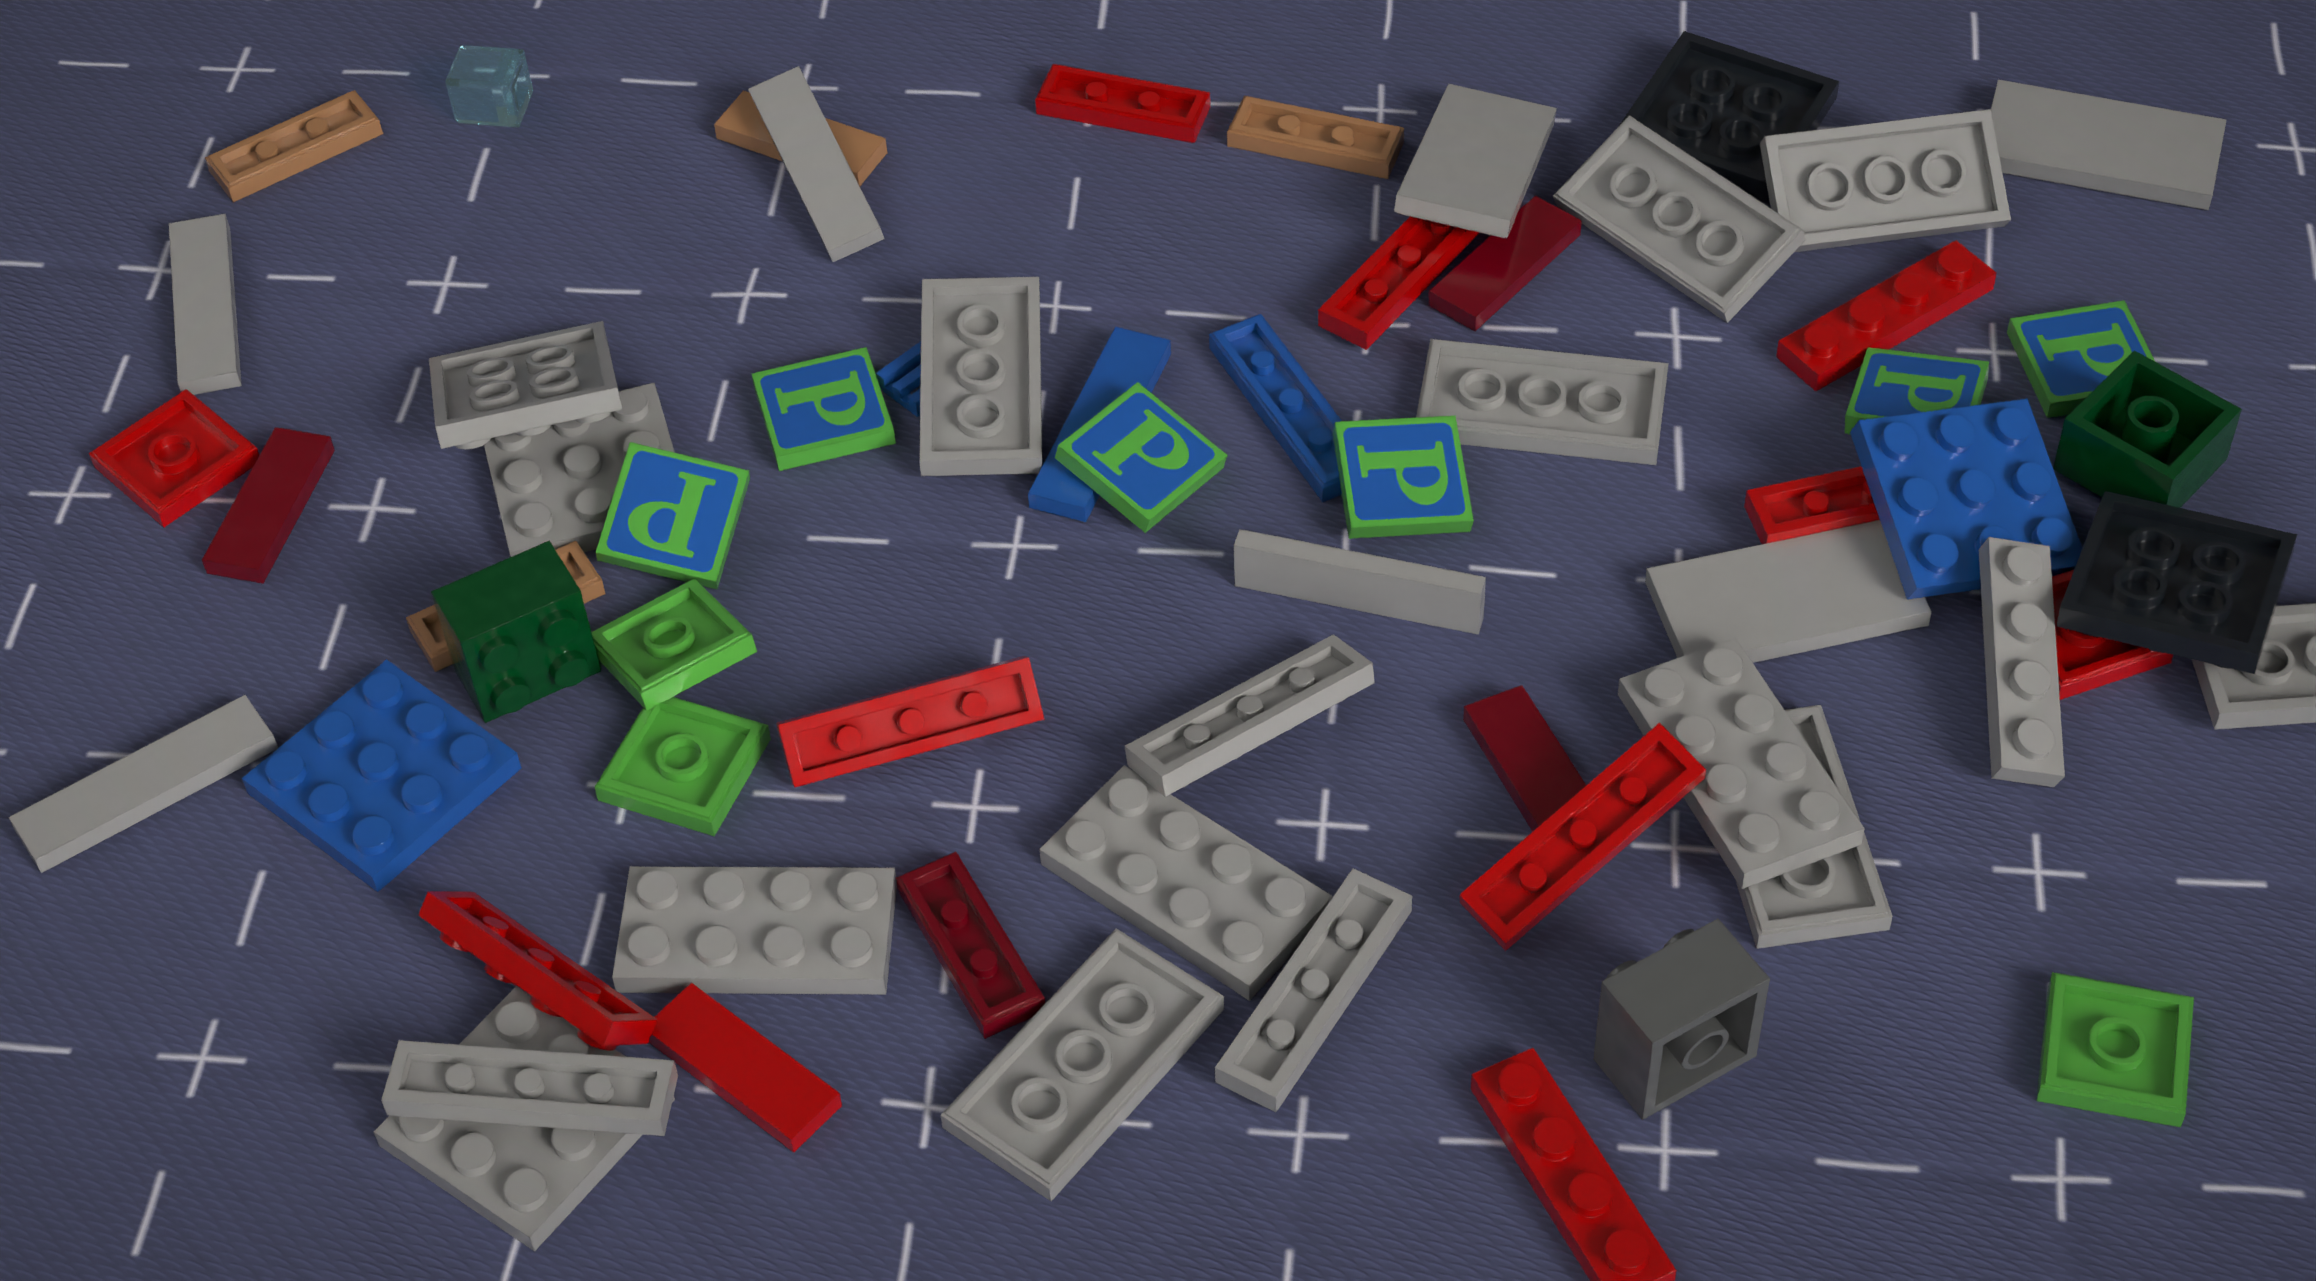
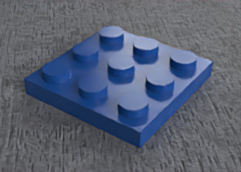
M2028 399L1859 420L1850 431L1907 600L1981 589L1979 548L1988 537L2050 546L2052 576L2075 569L2082 546Z
M386 659L246 774L242 780L247 793L375 891L379 892L522 769L516 751Z

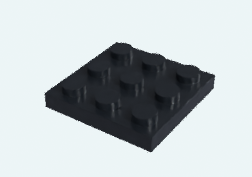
M1683 31L1622 122L1630 115L1752 196L1770 201L1760 142L1765 136L1817 130L1837 99L1839 81Z
M2104 491L2062 600L2057 627L2081 632L2093 637H2102L2148 648L2155 652L2198 660L2221 668L2255 674L2292 559L2297 534Z

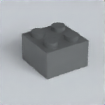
M1718 918L1695 931L1693 929L1683 930L1674 935L1661 950L1639 962L1630 960L1618 965L1602 981L1593 1060L1640 1118L1644 1120L1757 1056L1770 978Z

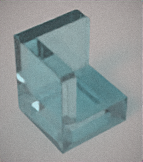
M462 45L456 53L445 80L454 118L458 123L519 128L533 93L524 49Z

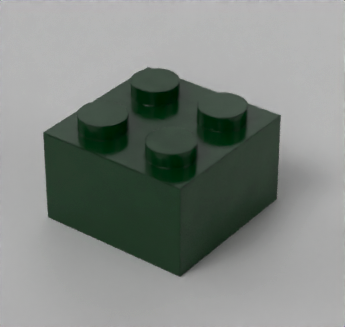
M2134 350L2065 418L2053 469L2103 497L2104 491L2181 508L2227 460L2242 409Z
M550 540L431 591L455 672L484 723L507 713L516 712L534 701L563 688L577 685L584 679L601 672L581 590Z

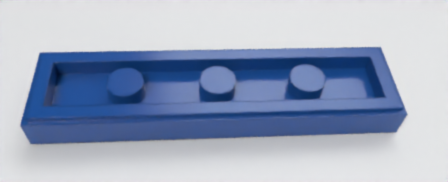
M1262 314L1210 333L1209 349L1322 503L1342 495L1333 440L1334 424L1342 420Z
M1119 327L1114 328L1028 492L1029 508L1087 522L1100 495L1055 459L1057 447L1137 382L1152 393L1171 356V340Z

